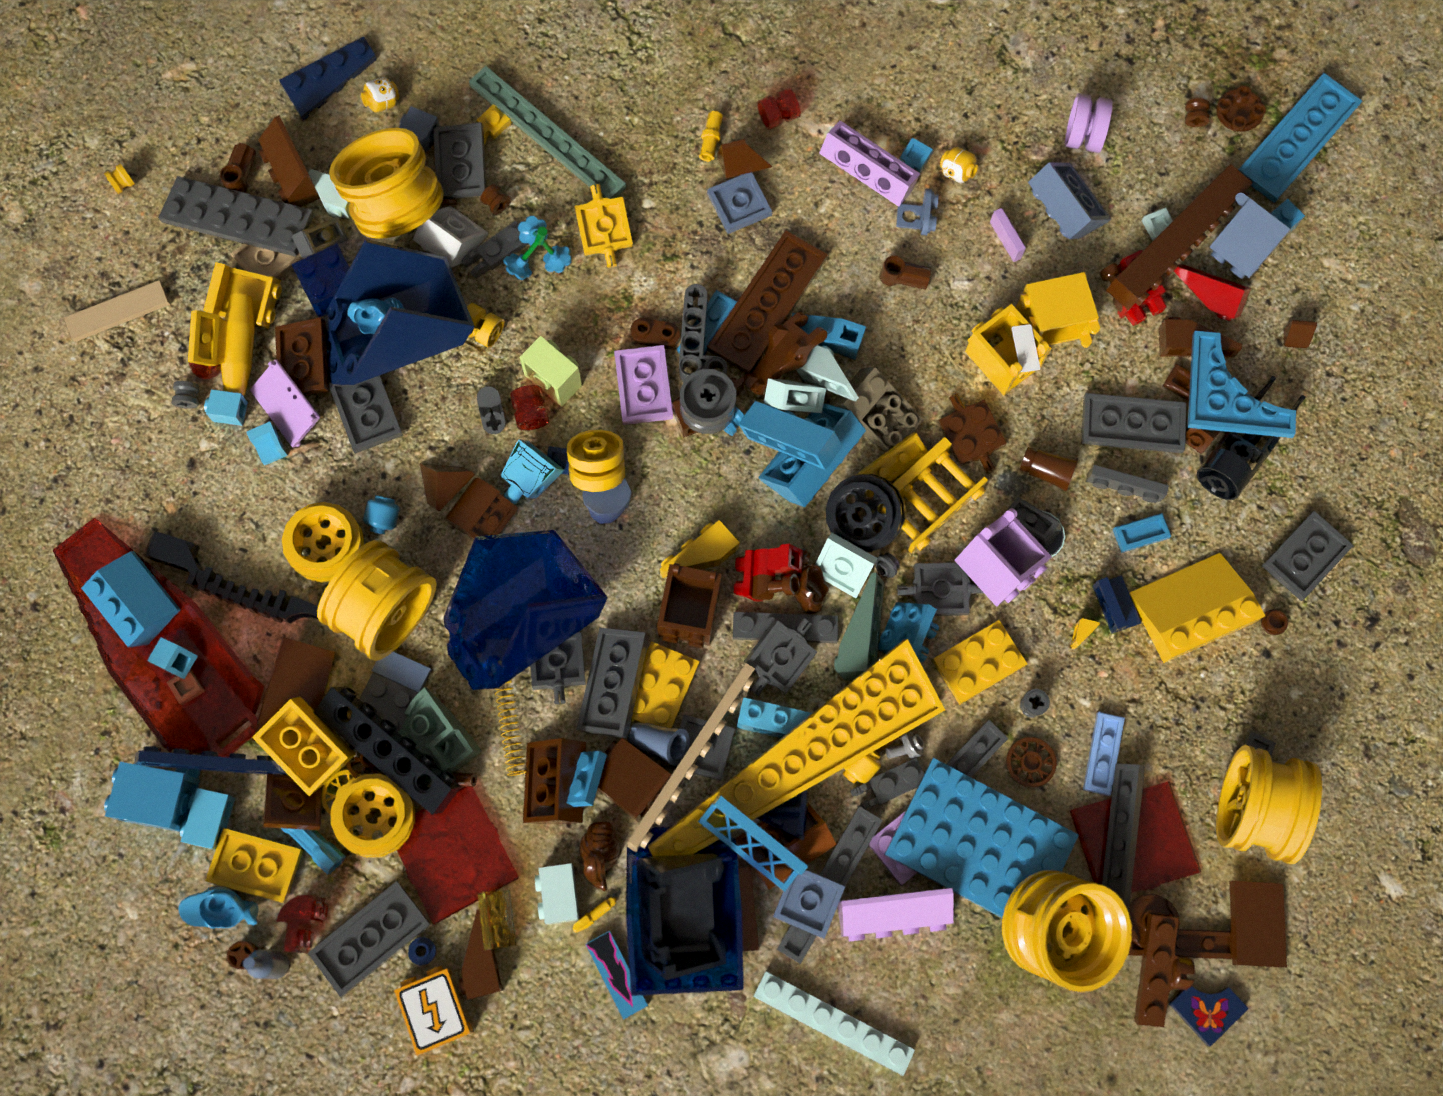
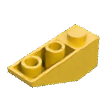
M720 520L715 524L710 522L700 531L701 535L695 540L689 539L680 548L682 550L675 557L673 555L668 556L661 563L660 575L662 578L667 577L669 564L674 565V563L700 570L719 566L739 550L740 542Z

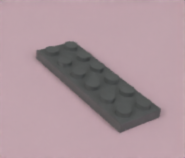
M177 176L158 218L162 223L297 257L299 251L292 235L309 228L315 214L311 209Z

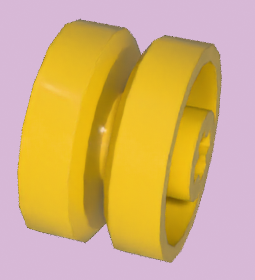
M588 430L575 435L567 443L570 481L575 487L584 491L601 492L613 489L622 483L625 478L623 440L619 435L606 430Z

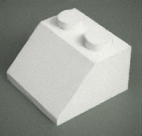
M452 206L437 210L430 219L419 226L413 240L421 245L423 250L447 257L450 266L454 267L461 264V260L469 252L476 250L487 237L488 232Z

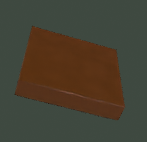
M267 774L263 827L319 830L321 826L322 786L309 796L289 775Z

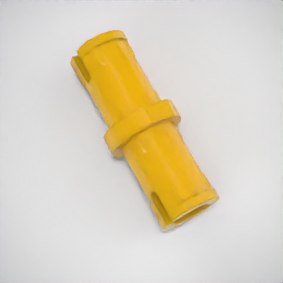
M718 111L708 113L706 128L702 131L701 138L703 142L699 158L703 161L710 162L714 160L716 146L721 138L719 131L723 115Z

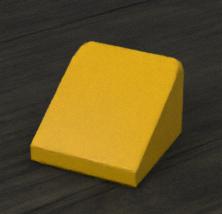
M1081 618L1074 626L1071 648L1076 649L1100 623Z

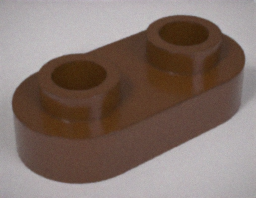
M639 318L632 323L630 328L633 341L640 345L651 347L664 345V349H672L680 341L679 328L670 322ZM646 327L647 331L640 332L639 328ZM665 331H670L672 333L668 337L663 335Z

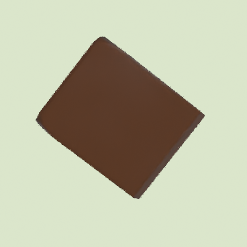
M1292 320L1283 330L1284 346L1308 348L1315 333L1317 322Z

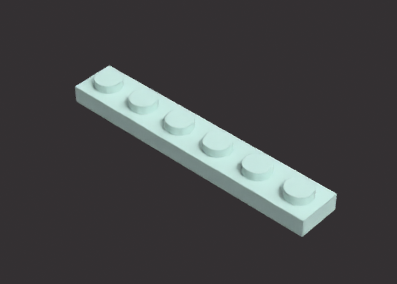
M766 971L753 996L904 1076L915 1052L909 1046Z

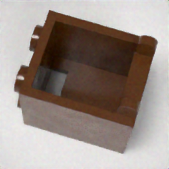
M679 563L669 564L657 623L658 636L663 637V641L669 643H678V640L686 641L689 646L703 648L704 645L710 646L722 574L717 573V570L705 571L680 566Z

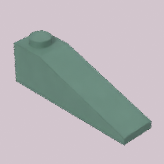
M871 573L839 645L838 656L834 660L835 670L844 680L856 679L877 662L884 581L877 573Z

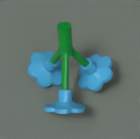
M530 215L526 218V221L518 224V230L520 231L519 239L522 243H528L530 245L529 249L524 255L511 254L506 256L503 262L509 274L515 275L519 280H524L532 274L529 268L528 257L538 245H543L548 251L543 257L545 269L548 272L555 271L556 273H561L564 271L565 266L570 265L572 262L570 249L566 246H553L551 248L546 242L548 236L546 222L543 219H537L535 216Z

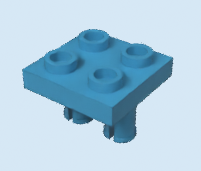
M896 602L891 610L885 630L880 636L878 650L887 654L901 641L908 639L920 663L925 661L927 656L921 652L929 654V649L922 644L925 637L932 639L937 634L935 631L939 630V626L932 622L937 609L928 604Z

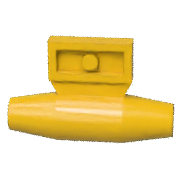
M239 293L231 294L225 320L220 315L195 310L191 311L188 362L206 366L221 364L223 391L241 393L244 397L253 361L255 324L252 296Z

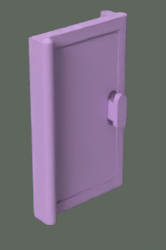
M275 359L268 363L269 367L250 391L292 447H299L301 445L300 441L320 419V416L279 361Z

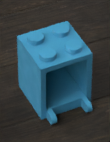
M119 762L118 768L114 770L112 775L113 788L111 795H108L105 800V816L123 822L180 832L181 826L188 819L190 812L188 809L189 799L199 787L201 770L176 768L174 772Z

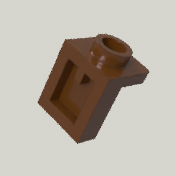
M1190 428L1185 434V443L1202 454L1220 431Z

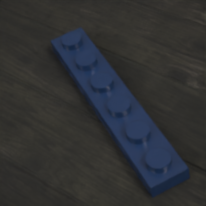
M145 746L143 751L139 750L135 753L134 765L263 775H288L273 761L271 756H257V760L246 759V754L230 753L229 757H218V752L201 751V755H191L190 750L172 749V753L161 752L160 747Z

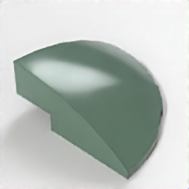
M424 687L407 707L404 713L407 717L402 730L398 731L401 736H407L416 743V748L421 753H427L436 760V765L441 770H447L450 773L456 772L482 752L462 724L427 687ZM407 758L405 765L406 768L410 771L412 768V762L409 758ZM427 775L425 783L430 788L432 779Z

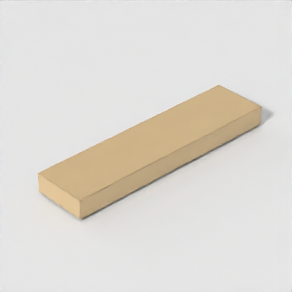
M158 280L66 316L64 319L72 340L77 342L166 307L170 303L162 283Z

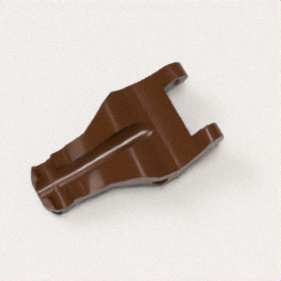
M797 312L782 325H774L768 332L769 345L767 351L753 373H747L743 377L745 380L744 385L753 393L764 396L763 392L767 387L768 378L779 379L784 373L802 368L806 364L811 350L826 340L827 331L822 327H817L808 335L800 328L808 322V316L803 312Z

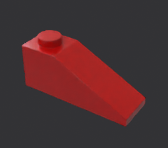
M1182 263L1178 264L1179 266L1174 272L1210 311L1217 313L1218 318L1231 321V319L1241 316L1251 290L1250 287Z

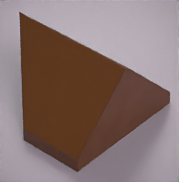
M745 139L722 144L717 153L718 161L726 179L773 167L749 147Z
M420 463L427 504L439 512L475 475L464 467Z

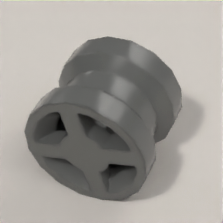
M189 381L174 382L173 390L175 395L172 397L171 404L185 409L196 408L198 406L196 394L199 393L200 386Z

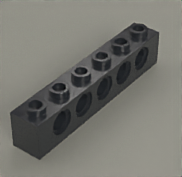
M348 686L331 687L313 713L432 815L443 813L461 789V786L456 782V777L447 770H441L436 765V760L427 753H421L416 748V743L407 736H401L396 731L397 727L392 722L381 719L376 714L377 710L372 705L360 701L356 697L357 693ZM348 708L352 710V718L350 720L347 717ZM368 724L372 728V734L370 737L367 735L366 732ZM388 741L392 745L390 754L386 750V743ZM407 758H409L412 762V768L410 771L406 768L405 765ZM427 775L432 779L430 788L425 783Z

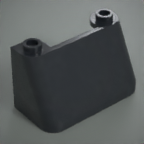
M713 853L651 856L641 858L637 862L642 955L647 965L665 980L726 964V953L728 951L726 939L714 930L712 882H717L721 879L724 873V865L721 858Z

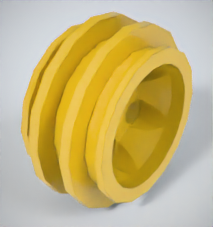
M328 502L309 504L295 512L287 522L282 536L283 554L291 567L306 579L322 583L331 581L343 563L364 545L363 531L353 515L340 505ZM330 522V526L328 528L321 527L322 523ZM310 529H311V530H312V535H311L310 537H307V538H306V537H305L306 534H307V533L310 531ZM340 530H345L344 538L337 536ZM305 548L311 549L310 555L303 556L302 551Z
M364 774L350 780L337 793L331 807V826L337 840L350 852L365 858L384 857L397 851L409 839L415 825V806L411 796L388 776L383 774ZM374 792L375 798L372 801H366L365 795ZM388 797L394 798L395 801L391 807L385 806L384 803ZM358 806L359 813L355 816L350 815L352 807ZM381 812L382 816L377 818L378 823L371 824L369 819L373 818V813ZM392 817L397 818L394 827L389 826ZM356 826L363 827L361 835H354L353 830ZM382 832L383 837L373 840L374 833Z

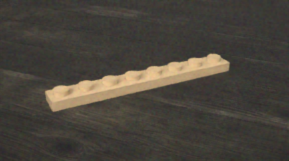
M747 663L744 665L629 839L628 848L637 852L640 846L645 849L653 837L650 831L655 824L660 826L668 814L665 808L670 801L675 803L681 795L683 788L680 785L685 778L688 780L692 778L698 768L695 763L699 756L705 758L713 745L709 741L714 734L719 736L727 724L724 718L728 712L733 714L741 702L738 697L743 690L748 692L753 685L755 678L752 676L755 668Z

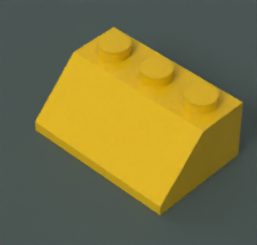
M301 697L290 699L252 738L310 796L338 773L356 753L331 727L313 713L314 710Z

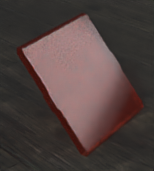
M1170 781L1142 789L1131 893L1140 890H1153L1161 884L1201 873ZM1112 797L1069 810L1079 835L1078 837L1093 882L1102 885Z
M465 786L461 788L443 813L432 815L425 808L416 812L415 825L411 835L397 850L406 868L407 878L414 885L434 925L519 879L500 840L498 829L490 821L474 787Z

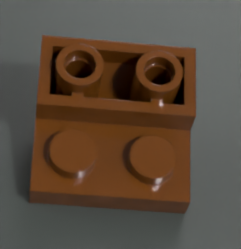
M474 478L445 516L444 520L463 534H467L485 549H489L518 510V507L501 495L500 491L479 478Z

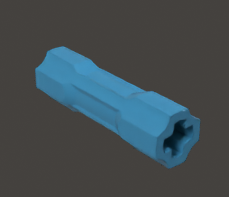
M281 828L312 856L313 861L327 875L331 874L343 863L346 856L332 842L327 841L317 830Z

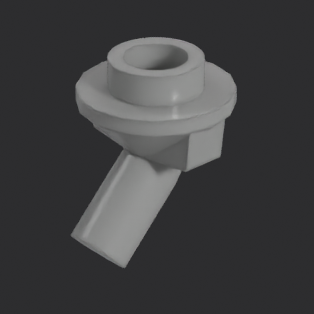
M908 732L901 737L902 745L886 748V755L889 759L908 754L909 758L914 759L923 755L925 745L918 734Z

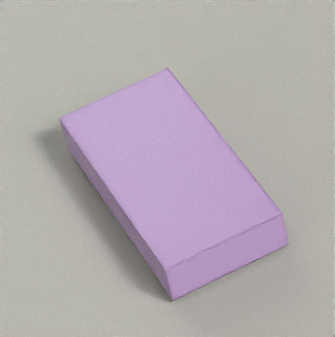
M1000 208L994 211L990 223L1013 262H1016L1022 258L1026 247L1005 211Z

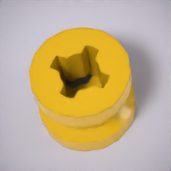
M121 163L116 165L115 170L103 173L118 195L123 192L125 187L135 185Z

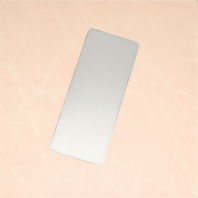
M1030 324L1013 326L1011 329L1018 362L1022 366L1021 372L1040 370L1032 326Z

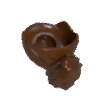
M802 549V573H795L800 580V591L794 597L806 613L812 614L821 611L824 604L823 598L828 593L829 588L824 584L821 568L816 564L808 565L810 552ZM795 558L791 559V565H794Z
M596 822L590 824L587 832L583 835L580 841L579 852L584 864L585 877L597 889L607 891L605 872L610 870L617 862L620 845L610 822Z

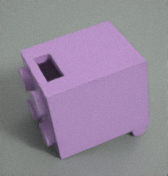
M1013 508L1007 510L1003 516L991 525L986 526L954 560L996 607L1004 600L1010 603L1020 594L1018 590L1024 591L1036 581L1033 576L1038 578L1048 569L1045 564L1052 558L1044 547L1016 518L1018 515L1017 511Z

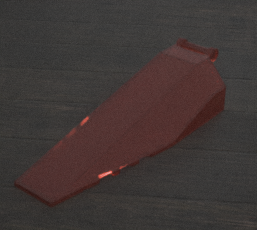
M94 517L54 548L53 553L64 577L68 580L72 594L75 595L78 601L80 612L84 615L88 623L87 627L94 636L98 645L96 647L108 673L166 750L172 753V749L190 750V754L212 750L218 752V757H229L230 753L236 752L253 737L258 721L256 713L265 686L202 609L139 554L137 556L181 610L149 645L127 647L81 588L98 569L134 550ZM160 638L179 645L198 656L191 669L195 672L205 692L183 706L179 704L167 684L176 675L147 661ZM249 721L252 724L224 748L220 746L224 740Z

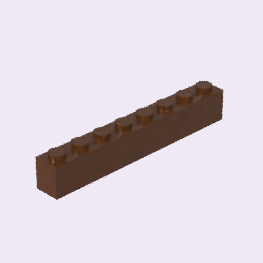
M1230 164L1112 282L1106 291L1128 311L1135 303L1140 306L1150 296L1147 291L1150 288L1155 291L1164 281L1162 276L1166 274L1169 277L1179 266L1176 262L1179 259L1183 262L1193 252L1191 247L1193 245L1198 247L1208 237L1205 232L1208 230L1212 233L1221 223L1219 218L1222 216L1226 219L1235 209L1233 204L1236 202V195L1238 193H1244L1246 196L1249 195L1246 190L1253 182Z

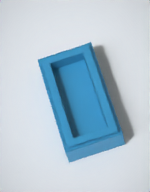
M1163 513L1113 528L1121 553L1172 537Z

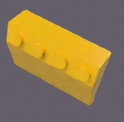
M1221 553L1129 592L1136 611L1163 663L1245 628L1265 617L1254 593Z

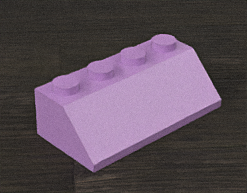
M948 888L841 901L838 904L841 936H848L850 942L865 940V934L875 933L876 938L892 937V931L903 930V935L920 933L919 928L930 927V932L947 930L946 925L953 923V889Z

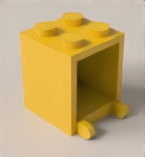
M1085 272L1026 284L1015 306L1048 345L1080 339L1081 345L1088 348L1092 343L1090 333L1097 334L1100 330L1099 316Z
M1010 304L1005 309L1000 307L991 315L992 319L984 323L982 321L977 324L971 331L973 334L968 339L969 343L965 350L968 356L1003 396L1036 372H1021L1022 366L1018 362L1011 328L1013 326L1028 325L1029 322L1013 304ZM1032 327L1041 368L1052 348ZM997 334L1002 341L992 347L987 341Z

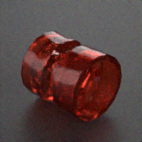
M791 88L776 92L775 97L769 95L757 101L760 118L768 130L781 126L783 120L790 122L801 116L798 100Z
M522 386L510 393L513 409L516 410L514 415L519 430H536L548 425L549 417L547 409L543 406L545 400L541 386Z

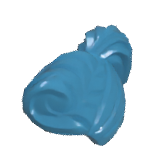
M388 298L384 301L365 299L352 302L347 313L350 319L358 324L363 334H375L390 306L404 309V307L396 298Z

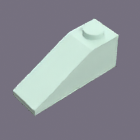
M815 346L809 353L806 364L802 368L796 369L803 381L815 386L824 387L827 391L857 401L859 397L835 360L834 352L827 346Z

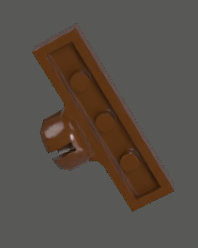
M1148 912L1134 1022L1137 1025L1164 1027L1170 991L1173 989L1188 990L1194 983V979L1187 978V974L1195 975L1194 962L1187 956L1175 955L1179 918L1175 915Z

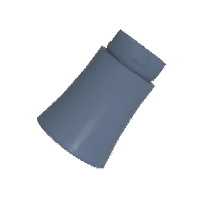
M637 722L631 727L628 742L641 752L653 755L676 766L680 764L689 750L690 738L685 729Z

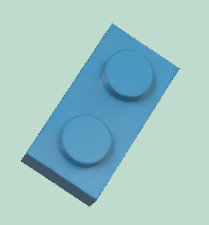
M601 751L581 752L574 779L570 786L568 804L573 807L593 806L606 754Z

